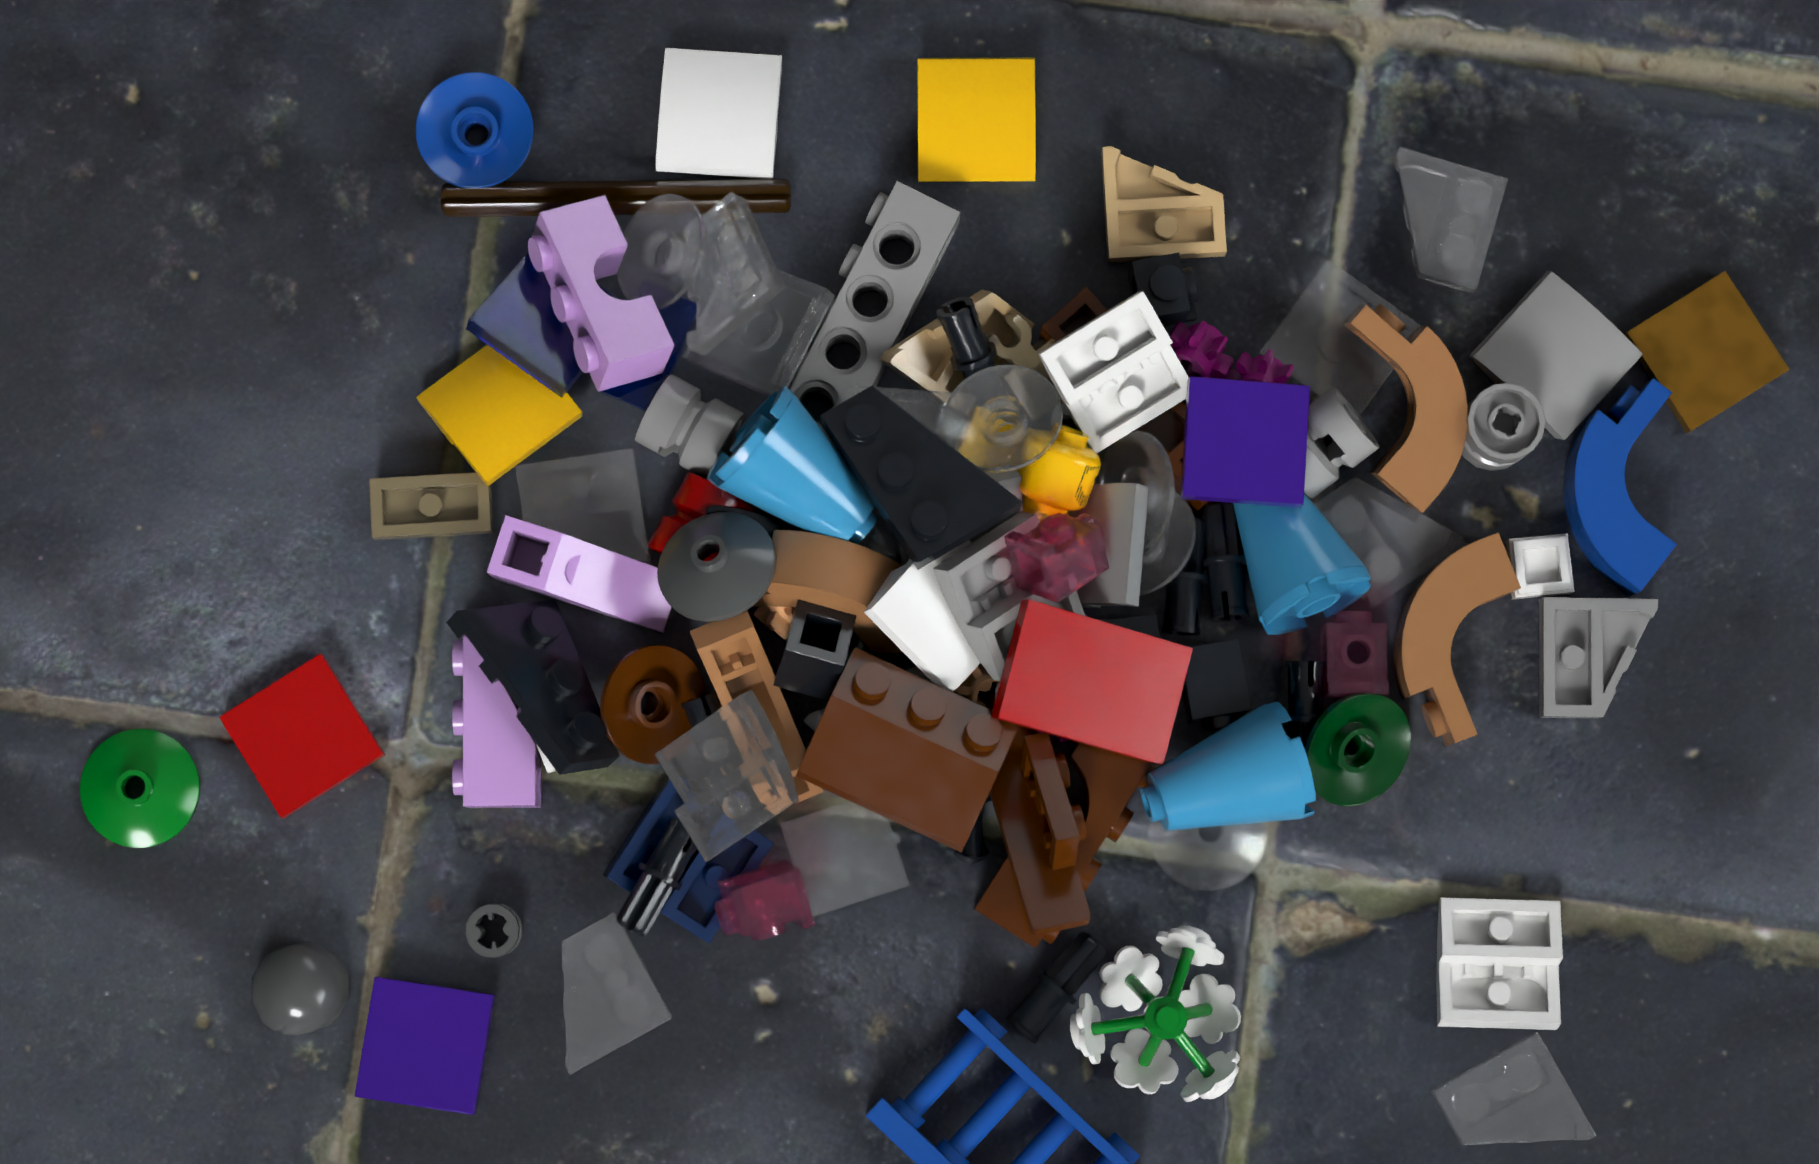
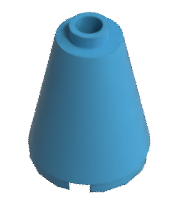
M785 385L781 386L779 393L775 390L734 435L736 440L730 448L733 455L729 457L722 451L707 475V479L716 487L806 532L831 536L846 541L849 540L852 543L858 544L870 532L878 517L871 513L875 505L846 461L796 395Z
M1305 493L1304 505L1301 508L1233 503L1259 622L1263 625L1268 635H1281L1308 627L1304 617L1321 611L1325 618H1328L1356 602L1370 589L1371 584L1369 580L1372 579L1367 567Z
M1273 701L1263 704L1147 774L1148 786L1140 788L1141 801L1151 823L1160 821L1162 827L1166 831L1299 820L1312 816L1315 810L1307 805L1316 801L1312 772L1300 737L1290 739L1281 725L1292 720L1286 709L1279 702Z

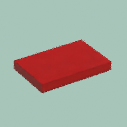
M1022 599L991 718L1148 763L1163 765L1193 648L1034 600Z

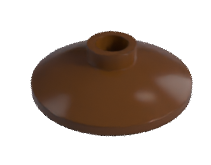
M647 645L629 652L614 666L603 687L600 712L601 719L606 726V736L621 755L643 764H661L675 759L690 747L695 737L681 703L692 698L697 699V696L706 693L703 677L695 663L686 654L675 648L663 645ZM646 693L648 699L647 706L641 712V699Z

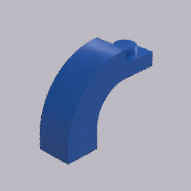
M1654 378L1644 384L1639 390L1632 385L1627 387L1609 410V413L1616 418L1615 421H1612L1599 410L1585 420L1571 445L1564 471L1563 495L1566 516L1580 550L1598 573L1628 597L1642 591L1677 545L1637 512L1629 498L1625 485V464L1632 445L1672 394L1670 390Z

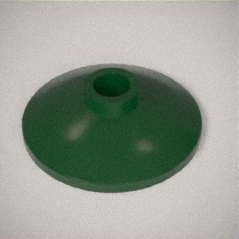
M1374 692L1355 693L1338 700L1319 717L1308 736L1305 746L1315 792L1319 796L1338 806H1358L1376 799L1396 781L1409 755L1411 732L1405 713L1394 701Z

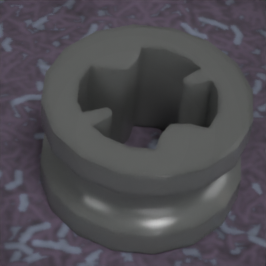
M492 903L477 908L470 915L466 923L465 935L468 944L476 953L484 957L497 958L509 954L518 946L523 935V924L520 916L513 908L505 904ZM487 914L489 920L496 919L497 914H499L507 921L502 930L509 937L502 946L498 940L492 942V947L486 945L481 940L486 930L480 923Z

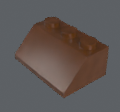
M855 647L828 701L796 776L962 853L1020 726L991 718L993 710Z

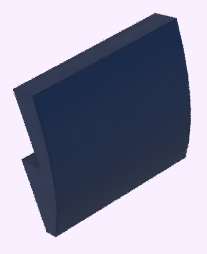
M667 774L602 875L626 891L631 892L642 873L638 868L640 862L647 863L669 825L671 817L694 828V831L702 833L705 838L699 844L678 881L682 885L680 891L672 890L660 913L710 944L774 842Z

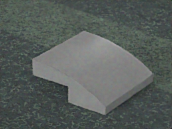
M1546 271L1469 357L1495 384L1511 383L1523 386L1534 394L1544 409L1545 428L1554 438L1565 440L1643 354L1581 294L1552 271Z
M1138 483L1094 484L1089 500L1083 509L1068 511L1066 518H1056L1051 529L1049 552L1054 567L1070 570L1082 608H1101V606L1139 607L1148 486Z
M1019 512L933 568L941 591L960 630L983 667L994 680L1001 681L1022 599L1034 600L1085 616L1070 570L1054 567L1037 514Z

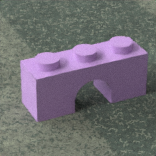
M605 195L540 212L532 237L528 240V252L531 262L536 271L544 272L550 285V297L554 313L560 322L567 323L574 338L573 349L577 364L582 372L590 373L598 392L662 374L674 348V343L652 295L633 300H620L606 294L596 282L597 279L617 274L628 246Z

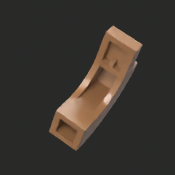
M1378 304L1372 310L1367 305H1360L1343 324L1393 367L1403 383L1407 397V416L1403 430L1394 445L1370 473L1411 509L1423 513L1449 482L1463 452L1467 434L1466 419L1468 405L1462 376L1447 347L1428 326H1418L1406 340L1401 335L1406 326L1387 308Z
M774 530L772 542L775 547L777 561L775 574L768 590L752 607H796L799 599L856 615L853 631L872 653H903L864 613L890 572L902 565L876 551L839 538L804 531Z
M1499 533L1461 548L1429 571L1409 596L1397 625L1393 658L1394 672L1401 699L1403 700L1424 691L1428 700L1427 703L1421 705L1425 722L1434 738L1442 736L1446 746L1478 735L1452 670L1451 647L1454 635L1460 623L1473 609L1521 589Z
M748 611L726 620L707 622L705 625L691 630L690 634L721 702L767 814L770 815L822 793L821 787L796 776L806 749L780 687L773 686L775 675Z

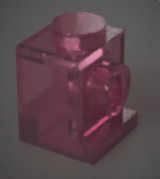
M1058 512L1055 515L1042 519L1036 528L1025 535L1011 531L1004 536L1016 587L1059 603L1109 569L1103 543V530L1097 520L1086 513L1073 518Z
M1369 611L1336 612V623H1326L1321 627V661H1325V667H1323L1324 698H1344L1355 693L1381 694L1384 696L1389 694L1386 623H1372V612ZM1351 642H1359L1366 647L1367 658L1363 663L1357 664L1348 658L1346 651Z
M786 860L718 882L722 900L715 902V910L725 936L739 933L743 937L750 935L752 940H764L783 933L786 930L785 923L793 921L803 929L815 926L799 868Z

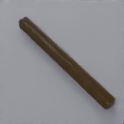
M786 179L501 182L486 188H462L445 183L442 185L440 195L441 209L447 217L539 216V213L542 211L603 195L606 196L614 215L786 213L791 207V186Z

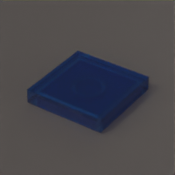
M528 252L469 318L466 330L562 398L584 372H582L577 364L573 349L574 338L567 323L560 322L554 313L550 297L551 288L544 272L536 271ZM599 286L606 294H608V295L611 296V297L616 298V297L613 296L611 293H609L608 291H606L604 288H602L601 286Z

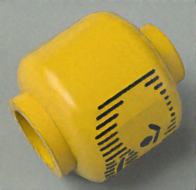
M1055 424L1052 433L1039 432L1030 435L1016 470L1021 475L1019 488L1022 494H1024L1022 498L1024 505L1038 512L1058 518H1066L1068 511L1081 510L1086 506L1101 466L1099 455L1086 446L1089 439L1087 434L1068 426Z

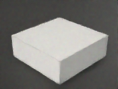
M1568 533L1513 538L1505 541L1507 554L1521 586V589L1511 594L1512 600L1565 595L1575 592Z

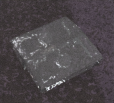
M752 690L740 694L655 754L685 803L674 811L705 862L712 860L799 801L793 776L781 744Z

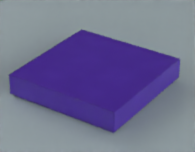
M1190 376L1187 380L1180 499L1301 508L1304 505L1310 386Z
M374 977L354 1097L475 1115L495 995Z

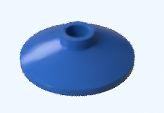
M470 72L448 78L428 94L418 112L415 133L421 156L438 177L462 188H486L507 180L523 165L532 147L534 124L527 102L513 85L495 75ZM475 127H482L488 131L487 139L479 145H473L467 141L469 131Z

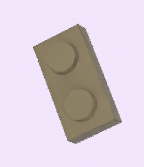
M476 472L369 479L371 531L374 540L494 533L491 485L487 487Z

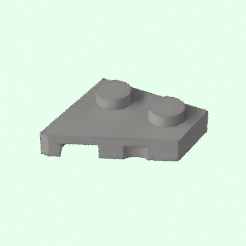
M1543 597L1539 599V718L1599 719L1604 717L1616 693V686L1622 674L1627 671L1637 651L1635 648L1649 620L1654 617L1658 609V599Z

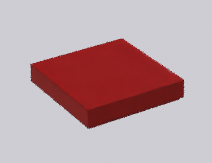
M321 653L219 717L277 813L283 819L386 755L329 662Z

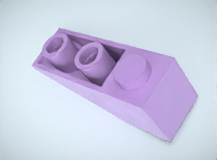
M505 515L487 569V573L494 580L660 633H664L672 609L660 590L657 567L572 536Z
M465 636L463 640H454L452 649L454 676H463V700H454L452 708L454 735H463V759H454L452 786L454 795H463V806L467 808L541 807V756L535 741L516 717L518 705L500 681L491 684L479 667L484 660L469 639Z

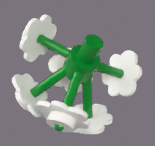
M1184 925L1171 928L1169 932L1159 931L1156 940L1162 944L1161 950L1166 955L1179 960L1167 995L1156 998L1163 985L1161 977L1156 973L1159 968V960L1150 953L1143 955L1135 946L1122 947L1117 951L1114 962L1105 963L1100 969V978L1104 983L1099 990V997L1106 1006L1113 1008L1122 1005L1127 1011L1139 1009L1143 1002L1146 1005L1144 1015L1101 1021L1100 1011L1097 1005L1093 1004L1090 994H1081L1079 997V1009L1070 1018V1034L1076 1049L1081 1050L1085 1057H1089L1091 1064H1099L1101 1053L1105 1051L1104 1034L1131 1030L1127 1033L1124 1043L1115 1044L1111 1050V1058L1117 1063L1114 1069V1078L1122 1087L1135 1088L1139 1086L1143 1093L1154 1094L1158 1091L1160 1084H1170L1178 1075V1065L1174 1059L1169 1057L1171 1046L1166 1041L1174 1038L1196 1066V1069L1186 1077L1187 1085L1183 1088L1181 1097L1186 1102H1191L1199 1097L1210 1100L1221 1096L1234 1083L1235 1077L1239 1072V1067L1236 1064L1240 1060V1055L1237 1051H1230L1227 1054L1223 1051H1217L1205 1058L1189 1037L1202 1036L1205 1042L1214 1044L1222 1039L1223 1032L1227 1033L1237 1029L1241 1022V1014L1237 1006L1232 1004L1235 1000V991L1228 984L1218 985L1214 976L1204 973L1192 979L1190 990L1182 991L1191 964L1196 966H1205L1206 963L1221 965L1224 960V954L1215 949L1216 944L1211 941V937L1198 928Z

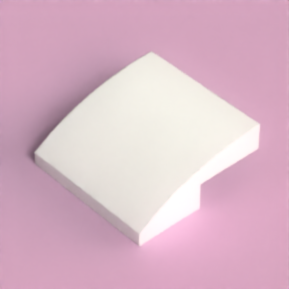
M665 48L657 133L656 171L773 179L778 132L782 55Z
M1142 290L1038 353L1079 431L1089 436L1087 446L1096 453L1182 402L1187 396V380L1189 377L1170 345L1173 343Z
M970 540L919 570L912 560L909 559L906 565L891 571L864 611L932 683L951 692H954L981 662L960 630L941 591L933 568L970 545Z
M1440 898L1437 928V1027L1557 1030L1561 1025L1559 964L1563 959L1560 901Z

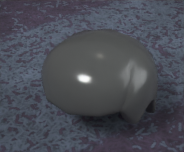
M297 943L274 950L265 956L252 976V1004L261 1022L273 1031H280L283 1035L306 1034L332 1025L340 1017L350 998L349 973L338 954L317 943Z

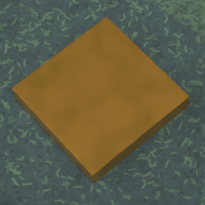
M1726 271L1624 334L1643 354L1638 360L1650 379L1654 378L1672 392L1665 402L1686 434L1790 370Z

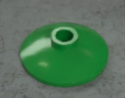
M149 729L123 731L102 742L88 758L80 781L81 804L91 825L98 833L111 842L132 848L153 847L174 838L190 822L200 797V777L192 756L174 738L162 732ZM139 776L145 783V791L139 798L132 799L126 793V783L130 778Z

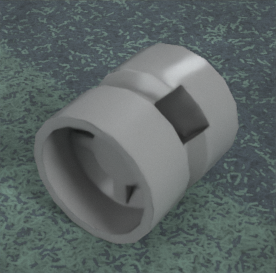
M671 374L663 382L647 408L637 430L635 441L663 457L673 452L677 453L681 467L708 480V472L722 451L727 455L736 439L734 435L741 428L745 413L717 398L707 403L701 401L699 388Z
M1511 383L1495 384L1480 392L1467 404V434L1462 455L1477 468L1495 471L1507 469L1532 452L1542 439L1546 425L1544 409L1537 397L1523 386Z
M1334 387L1330 388L1309 405L1304 493L1312 499L1339 479L1340 466L1345 465L1354 468L1380 447L1375 436L1358 412ZM1327 434L1333 438L1332 444L1328 447L1320 439Z

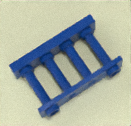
M964 1007L961 1009L956 1017L969 1030L905 1099L899 1096L891 1104L884 1096H881L866 1112V1117L916 1164H969L970 1162L966 1159L967 1156L1032 1087L1057 1113L1011 1164H1044L1075 1129L1102 1153L1093 1164H1135L1141 1157L1116 1132H1113L1105 1140L1000 1041L1008 1031L982 1007L974 1016ZM988 1046L1013 1069V1072L949 1141L943 1138L937 1145L933 1144L919 1130L925 1122V1119L922 1117L923 1114L982 1050Z

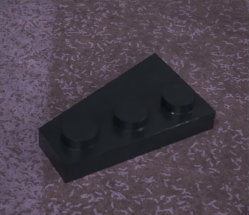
M874 386L868 387L821 414V426L918 570L1019 511L1022 501Z
M556 599L459 610L446 622L458 639L466 636L484 660L479 667L491 684L500 681L519 707L516 717L559 775L606 768L620 756L617 748L606 736V726L601 719L599 704Z

